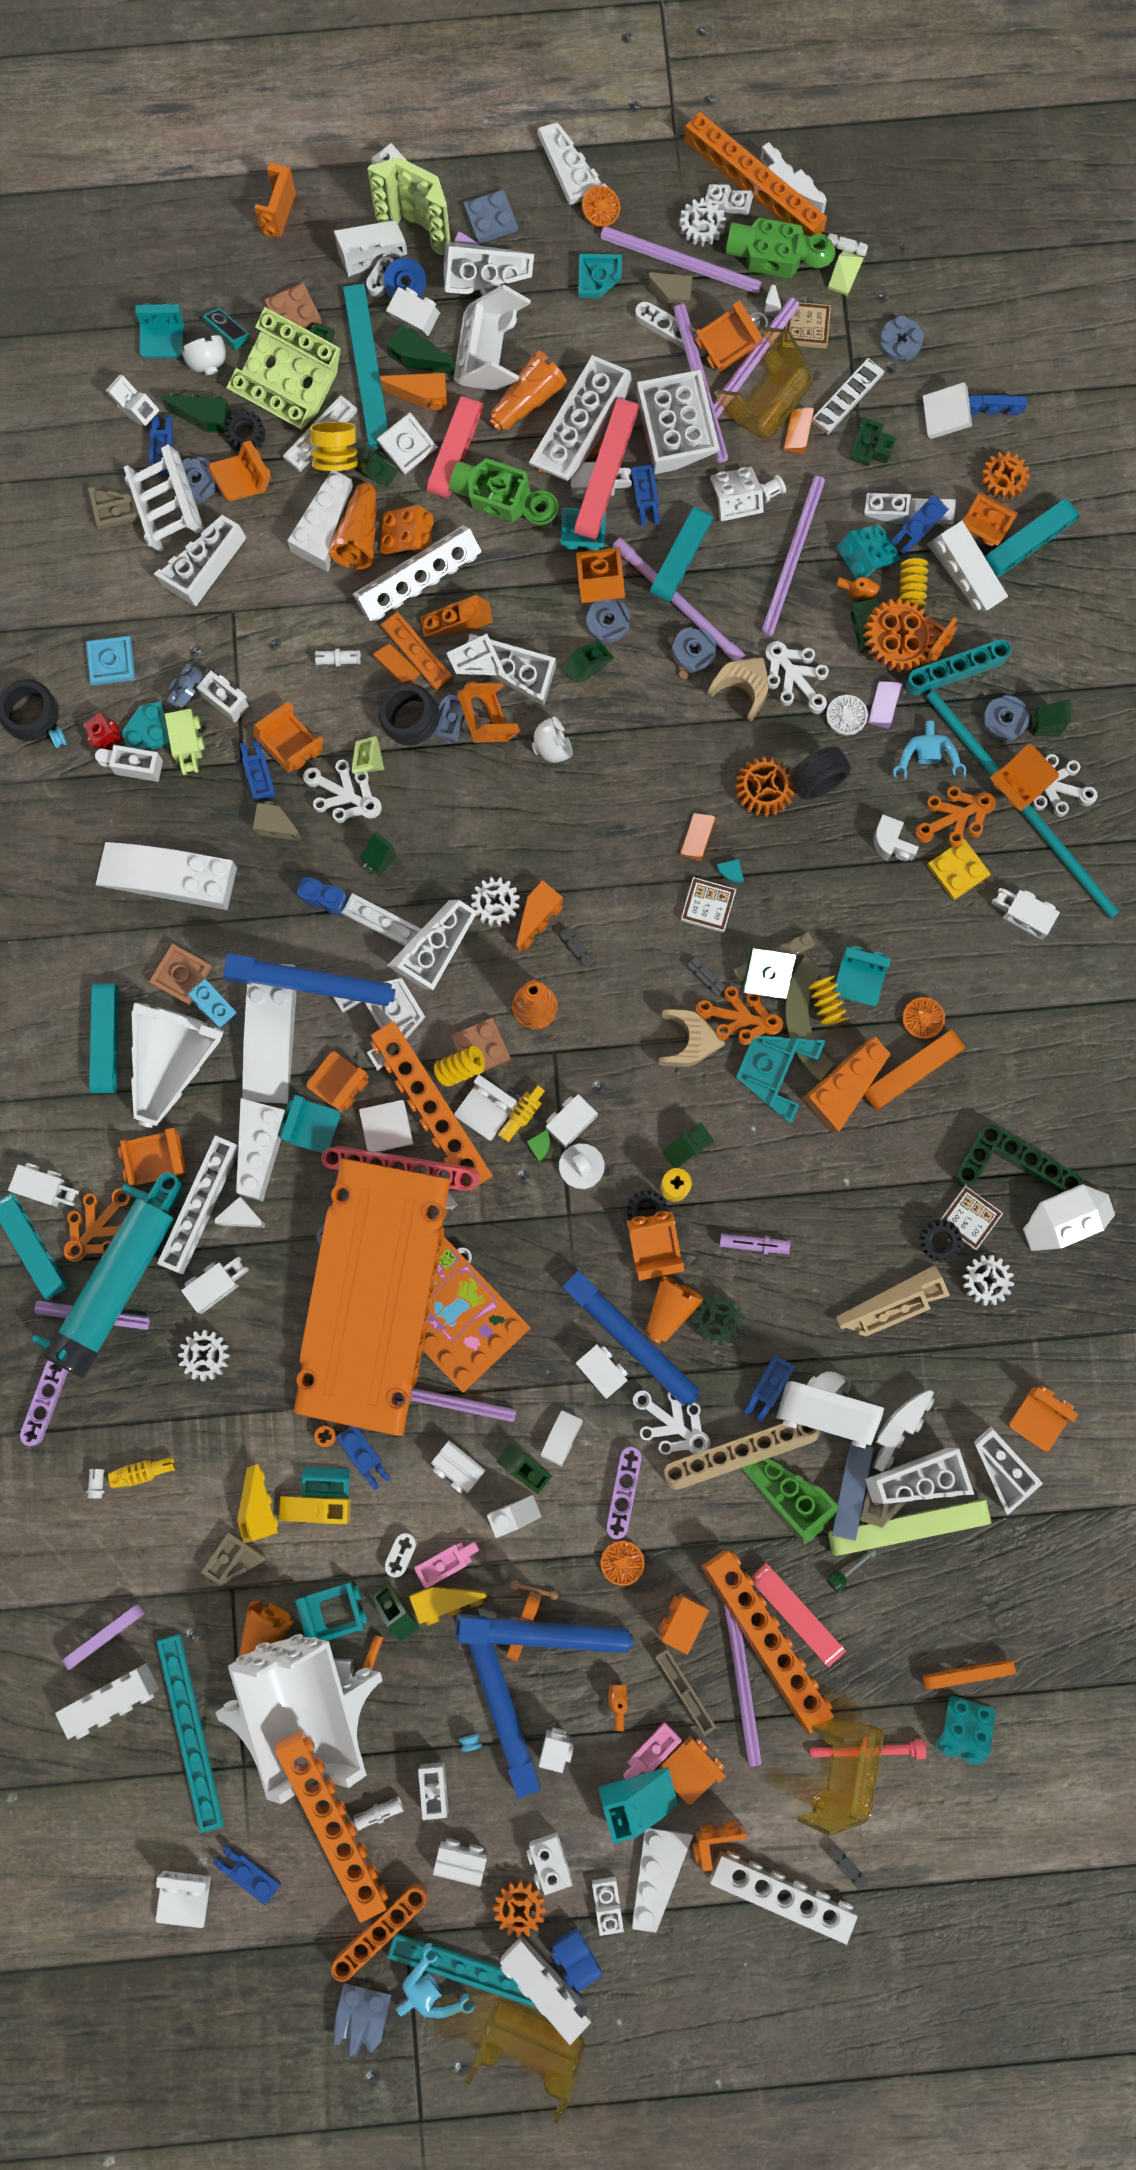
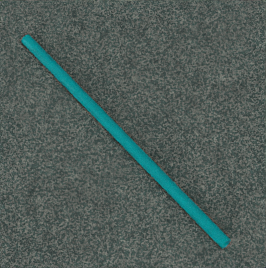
M936 691L930 692L926 696L927 700L987 772L992 776L1000 770ZM1028 805L1021 810L1022 814L1111 919L1117 915L1119 910L1032 806Z

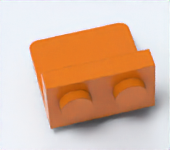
M251 441L243 442L238 456L212 462L208 467L224 498L229 502L264 493L271 478L269 469L265 467L260 458L259 451L255 449Z
M979 492L962 521L971 535L977 534L982 537L984 543L993 546L994 544H1000L1018 513Z
M419 505L385 512L382 518L380 552L386 555L411 549L418 554L431 546L432 527L434 524L433 514Z
M953 617L947 627L942 626L932 618L927 621V624H934V627L929 632L935 633V636L929 640L935 644L929 647L931 651L926 656L927 659L922 663L920 662V666L923 667L937 662L942 654L941 652L951 642L954 633L958 629L955 626L957 618ZM911 644L908 648H909L910 650H914V648H913V646H912V644Z
M1028 744L1005 767L995 772L990 779L993 781L995 788L1008 797L1009 803L1021 811L1059 777V773L1032 744Z
M333 1051L307 1082V1088L342 1113L344 1109H349L353 1104L354 1096L357 1092H361L366 1087L369 1076L360 1067H355Z
M1044 1386L1041 1388L1032 1387L1009 1422V1427L1042 1451L1047 1452L1051 1449L1066 1424L1074 1422L1079 1414L1073 1411L1074 1406L1062 1399L1060 1402L1053 1397L1054 1393Z
M691 1735L658 1767V1770L666 1767L669 1768L674 1790L689 1805L693 1804L716 1780L720 1783L726 1777L723 1771L725 1768L723 1763L716 1756L712 1759L706 1752L709 1748L700 1738L695 1740Z
M730 1821L724 1823V1827L715 1828L714 1825H703L700 1827V1830H695L697 1843H693L692 1846L696 1864H700L703 1871L713 1870L709 1844L747 1839V1832L743 1824H738V1821Z

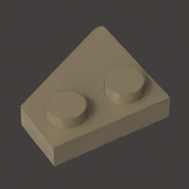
M94 487L88 488L96 525L99 530L141 520L132 495H120L113 491H108L107 493L98 491Z
M866 1486L860 1521L883 1528L908 1501L888 1504L874 1503Z
M228 1532L201 1573L219 1586H222L262 1563L267 1557L247 1543L243 1544L240 1538Z

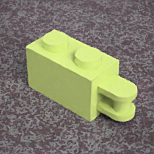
M191 709L166 713L165 719L173 758L177 763L180 762L183 775H187V772L191 771L199 772L197 759L203 758L201 750L205 749L202 736L198 735V729H201L198 715L195 716Z

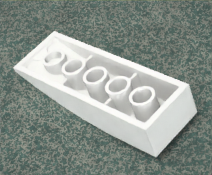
M592 355L529 461V465L568 481L606 432L617 398L626 399L633 387L630 371Z
M105 842L96 886L228 910L237 867L233 860L158 847Z
M280 964L295 967V965ZM255 983L247 984L242 1099L257 1103H289L296 990Z

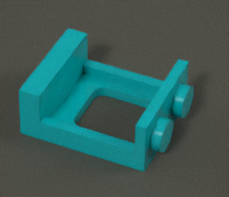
M353 1581L295 1600L305 1637L327 1641L352 1632L364 1630L366 1628L365 1623H368L365 1609H361L358 1600L361 1599V1593L358 1585L354 1586ZM348 1593L356 1620L334 1628H327L320 1603Z

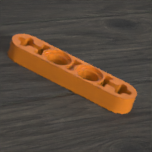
M1004 1660L927 1674L923 1676L925 1689H938L1016 1674L1014 1660Z

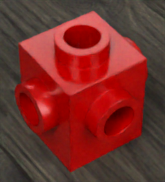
M102 712L83 724L89 735L87 740L93 748L111 750L114 745L122 741L118 733L120 732L119 726Z

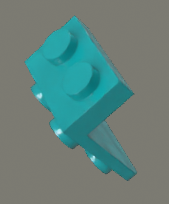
M145 303L143 305H136V316L140 323L141 357L144 359L181 358L183 356L181 349L184 346V317L179 304L153 305Z
M563 508L560 545H564L567 549H577L578 546H583L588 550H599L600 547H604L606 511L598 536L594 540L574 534L580 509Z
M880 525L853 530L836 547L855 579L861 577L868 578L877 568L895 564L900 560L896 548L892 545L885 530Z
M847 947L843 953L836 980L838 985L834 988V991H840L841 993L838 998L872 1007L876 1006L891 959L886 958V955L880 952H873L871 954L864 952V949L861 947Z
M295 1095L294 1099H290L287 1105L286 1113L289 1114L286 1122L283 1121L280 1126V1139L285 1143L323 1154L326 1149L331 1147L341 1113L338 1110L306 1101L304 1097Z
M951 1696L948 1699L944 1731L936 1741L935 1750L942 1752L948 1757L964 1759L973 1765H982L991 1753L995 1710L969 1700Z

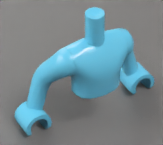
M926 721V735L916 736L910 740L903 751L899 766L895 767L893 773L895 780L897 779L896 774L900 771L904 772V778H907L906 768L914 750L917 751L919 763L936 764L942 761L943 750L946 749L953 765L954 778L957 770H962L965 777L966 767L960 763L957 750L949 737L935 735V722Z
M427 1943L423 1947V1958L403 1982L402 1988L408 1999L396 2008L398 2014L402 2017L412 2008H415L422 2016L428 2018H446L461 2011L466 2014L473 2012L474 2002L464 2005L469 1999V1994L467 1993L460 1997V2002L450 2006L436 2007L433 2005L443 1994L429 1973L421 1977L429 1963L435 1962L438 1957L437 1951L432 1955L427 1954L432 1949V1944Z

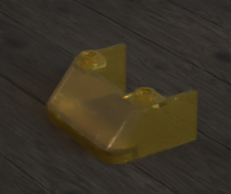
M764 327L762 331L772 346L765 356V365L769 374L747 402L739 392L716 389L714 393L731 419L758 437L770 439L810 389L814 382V373L788 329Z
M836 1719L812 1725V1731L824 1735L825 1742L833 1745L826 1789L816 1793L813 1797L812 1812L798 1816L797 1821L828 1836L868 1821L873 1809L884 1739L883 1730L880 1728Z
M499 2001L494 2005L465 2083L471 2084L479 2065L493 2067L498 2063L501 2054L546 2074L544 2089L550 2096L559 2100L553 2123L558 2124L571 2098L585 2047L584 2039L579 2035L569 2045L548 2019L508 2001Z

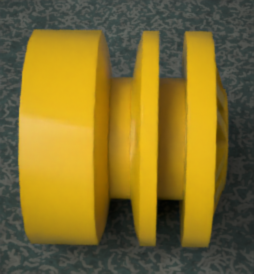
M322 422L310 426V443L318 446L311 451V455L315 457L312 459V467L325 471H341L352 469L358 465V458L355 456L357 455V449L349 446L356 443V426L348 422Z

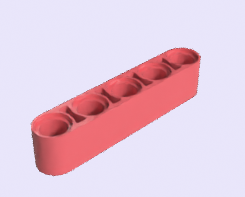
M464 396L460 397L430 475L427 492L447 499L450 497L452 492L449 486L453 469L457 462L464 461L482 413L483 402Z
M767 1563L750 1577L754 1586L828 1668L846 1652Z

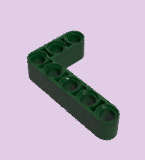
M987 1125L977 1133L954 1174V1179L960 1186L964 1187L975 1183L994 1153L1059 1193L1070 1190L1065 1185L1066 1178L1074 1182V1188L1083 1184L1081 1176L996 1125ZM985 1131L993 1133V1142L986 1140L984 1136ZM1005 1143L1013 1145V1154L1006 1152ZM974 1150H978L982 1153V1161H977L974 1159ZM1026 1154H1029L1033 1157V1166H1030L1025 1162ZM1046 1166L1054 1170L1053 1178L1045 1174ZM966 1169L971 1173L972 1178L970 1181L963 1179L962 1170Z

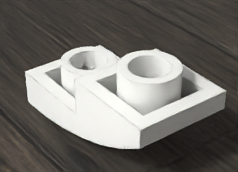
M709 184L705 203H708L711 199L713 206L716 204L720 205L719 211L724 210L727 213L748 215L753 194L752 191L731 190L730 185Z
M561 1410L542 1450L541 1457L562 1467L572 1448V1443L582 1426L583 1420Z
M616 1876L592 1880L600 1936L624 1932Z

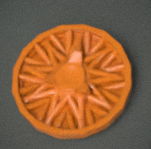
M603 185L590 188L583 196L581 204L586 220L599 228L612 225L619 217L621 209L616 193Z
M920 997L913 999L907 1004L903 1011L902 1021L910 1035L918 1039H929L941 1032L945 1024V1014L937 1001L931 998Z
M624 1540L610 1544L603 1552L600 1561L601 1570L606 1579L619 1586L631 1585L636 1582L643 1574L645 1566L641 1550L632 1542Z

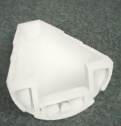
M134 1003L132 1011V1061L134 1077L131 1079L134 1119L140 1120V1125L152 1128L153 1125L157 1126L183 1095L182 1091L198 1073L201 1065L220 1043L224 1033L223 1030L217 1027L211 1028V1024L160 1007L150 1008L148 1004Z

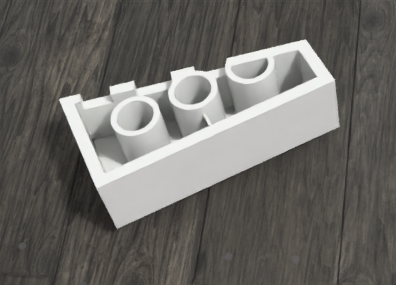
M331 471L287 540L292 553L327 572L329 571L332 559L329 555V550L334 534L338 530L341 518L344 517L349 500L354 493L350 478L337 471Z
M221 515L201 533V537L195 542H190L186 545V550L179 556L172 557L168 561L169 564L162 570H157L154 575L162 587L196 607L245 541L246 536L240 525Z
M960 521L927 544L970 601L971 607L979 615L1008 597L963 521Z
M470 634L468 642L475 640L480 636ZM490 639L506 673L503 676H490L544 706L556 668V658Z
M449 900L387 966L419 987L434 990L476 916L477 911L460 900Z
M241 1098L237 1194L263 1202L281 1142V1135H279L280 1126L283 1121L286 1122L288 1113L285 1110Z
M957 1448L939 1450L865 1479L872 1502L881 1504L974 1494L960 1450Z
M147 1663L55 1714L67 1739L75 1736L78 1740L90 1733L88 1728L96 1724L100 1728L112 1721L110 1718L112 1715L119 1713L122 1716L133 1709L132 1705L138 1701L144 1704L153 1699V1693L159 1688Z
M521 1935L501 1956L500 1964L502 1966L500 1968L509 1979L513 1978L516 1981L519 1990L533 2001L540 2013L550 2021L568 2044L571 2045L591 2023V2008Z

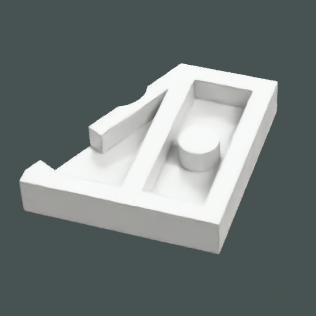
M487 634L447 652V656L456 674L500 676L506 674Z

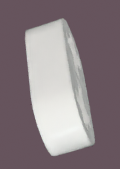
M390 257L381 258L367 278V291L372 297H381L386 292L383 282V267L387 268L394 261ZM380 282V287L376 286L374 289L372 284L377 285Z
M402 1533L393 1544L385 1563V1571L391 1577L403 1575L408 1567L417 1545L416 1539L412 1534ZM408 1537L412 1547H407L404 1554L400 1553L402 1544L399 1541L400 1539L405 1540ZM398 1556L402 1557L399 1563L402 1570L393 1572L390 1562H395Z

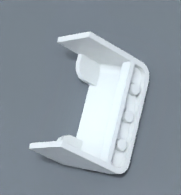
M502 285L467 306L462 320L453 377L454 382L466 387L499 390L518 381L519 376L501 367L499 361L504 332L515 326L517 311L529 305L530 299L506 285Z
M790 1381L784 1386L776 1419L783 1420L782 1425L796 1428L797 1424L848 1438L852 1440L851 1445L865 1449L866 1445H871L884 1408Z

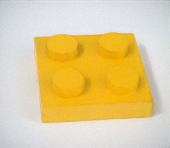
M963 839L960 846L951 847L927 864V867L953 901L991 875L965 839Z

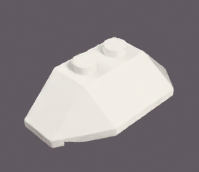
M1082 1184L1040 1202L1028 1224L1023 1228L1031 1251L1060 1249L1103 1231L1115 1216L1107 1193Z

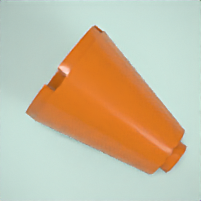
M663 1276L660 1281L646 1329L649 1333L648 1337L657 1343H661V1341L667 1342L703 1301L702 1296L685 1284L675 1283L676 1280L668 1276Z
M252 1601L247 1610L239 1656L251 1653L261 1643L268 1642L271 1644L282 1641L294 1623V1620L290 1621L291 1615L274 1604L269 1603V1606L265 1607L261 1606L263 1601Z

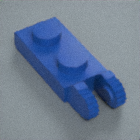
M972 395L969 396L971 415H976L980 411L988 415L1007 413L1010 416L1023 414L1027 406V398L1022 396Z
M158 416L152 418L149 467L162 461V457H164L161 450L162 447L170 445L173 448V420L171 416H166L165 430H159L160 420ZM164 469L156 474H169V471Z
M653 464L631 467L641 527L646 526L647 517L645 510L648 509L653 511L654 524H660L659 500Z
M933 494L908 520L891 543L893 545L897 544L902 539V536L907 533L912 540L902 547L900 552L904 555L927 534L949 511V508Z
M254 739L253 746L256 750V755L249 756L245 742L240 743L252 796L254 801L258 802L275 797L276 793L265 755L262 753L260 743Z
M774 1355L751 1395L753 1397L746 1406L744 1413L749 1415L753 1411L757 1400L762 1401L765 1405L758 1413L756 1419L761 1423L770 1407H773L795 1366Z
M350 1426L336 1437L362 1476H365L374 1490L379 1488L369 1472L376 1467L384 1480L388 1481L391 1479L381 1464L382 1460L359 1427Z
M225 1844L222 1849L223 1852L232 1860L237 1861L234 1867H231L223 1859L216 1857L213 1861L214 1865L223 1873L228 1874L227 1877L266 1906L281 1883L245 1854H240L233 1847Z

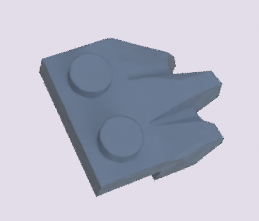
M344 1984L335 2018L333 2045H340L343 2040H347L348 2058L357 2056L362 2043L366 2045L367 2051L372 2053L381 2043L391 1995Z

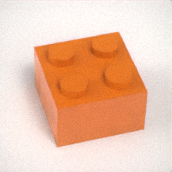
M620 547L576 553L581 603L625 598Z
M680 1593L679 1597L674 1596L669 1606L671 1614L668 1619L663 1618L658 1631L662 1642L688 1655L709 1609L706 1605Z

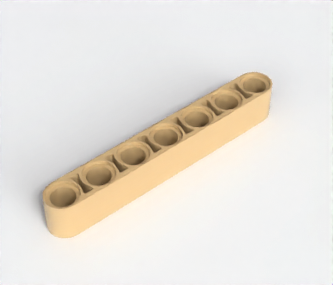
M782 1424L668 1464L664 1471L666 1483L674 1490L694 1485L813 1443L819 1438V1430L815 1429L811 1433H806L803 1431L805 1427L803 1425L797 1424L796 1428ZM788 1433L791 1434L793 1438L789 1441H785L781 1439V1436L783 1434ZM762 1441H767L771 1444L765 1449L758 1446ZM740 1449H746L748 1454L738 1456L736 1452ZM717 1457H724L726 1459L723 1464H716L714 1462ZM697 1464L704 1466V1469L700 1472L692 1470L693 1466ZM674 1472L682 1474L678 1480L670 1478V1475Z

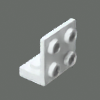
M741 467L737 470L722 471L710 475V481L718 497L721 521L764 513L762 488L752 467Z
M478 1075L474 1081L475 1086L454 1115L480 1135L492 1141L507 1120L509 1113L517 1105V1101Z
M163 1871L157 1877L156 1888H160L156 1922L203 1928L206 1919L211 1876Z

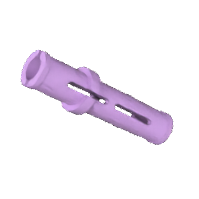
M721 1233L720 1247L760 1251L768 1255V1252L789 1255L790 1240L770 1239V1236L760 1238ZM733 1240L753 1243V1245L734 1243ZM757 1243L776 1245L777 1247L760 1246Z

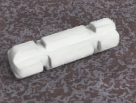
M832 233L828 235V238L837 249L851 253L856 252L860 256L866 255L867 244L861 242L858 244L855 240L841 236L839 238Z

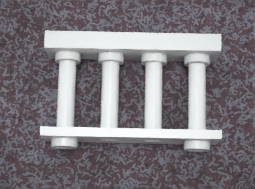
M170 445L161 448L164 456L162 461L140 472H136L128 465L124 467L126 473L125 481L131 488L145 531L144 539L148 546L155 548L159 552L163 551L160 539L184 527L190 528L195 533L204 530L179 452ZM164 469L169 471L170 477H168L167 481L144 492L141 481ZM172 488L175 490L176 496L174 500L150 511L148 500ZM177 508L181 509L183 516H181L180 520L157 531L154 523L155 519Z

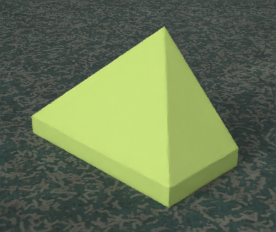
M843 250L838 257L828 289L848 296L864 257Z
M374 736L356 741L352 763L353 774L384 770L377 737Z

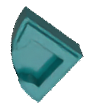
M739 859L717 864L718 872L726 879L734 883L744 882Z

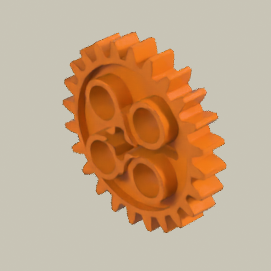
M898 598L895 603L892 599L887 604L882 602L879 608L876 607L872 611L873 615L871 614L867 617L869 623L864 625V628L869 630L863 634V637L869 638L864 645L872 647L868 654L875 653L874 661L881 659V667L889 664L890 671L895 666L898 672L903 670V668L906 671H909L912 666L916 668L920 665V662L922 663L927 659L926 656L931 651L929 647L935 644L929 640L935 636V633L929 632L934 627V624H927L931 617H923L925 609L918 611L917 603L911 607L909 599L904 604H902L901 598ZM885 620H888L891 623L892 628H889L885 624ZM906 620L912 623L913 628L907 626ZM886 642L892 645V650L887 648ZM907 642L912 644L914 650L908 648Z

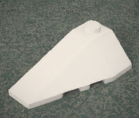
M445 242L443 264L444 290L449 293L468 294L483 288L488 289L503 283L532 277L534 254L472 244Z

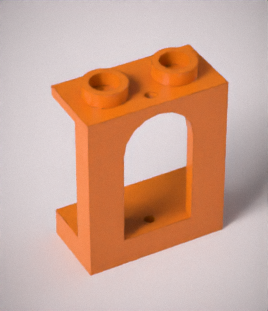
M492 681L486 683L469 682L457 694L474 743L507 742L520 732L517 723L506 724L498 702L496 692L504 687L503 683H493ZM472 697H477L485 703L492 724H484L482 727H479L471 704Z

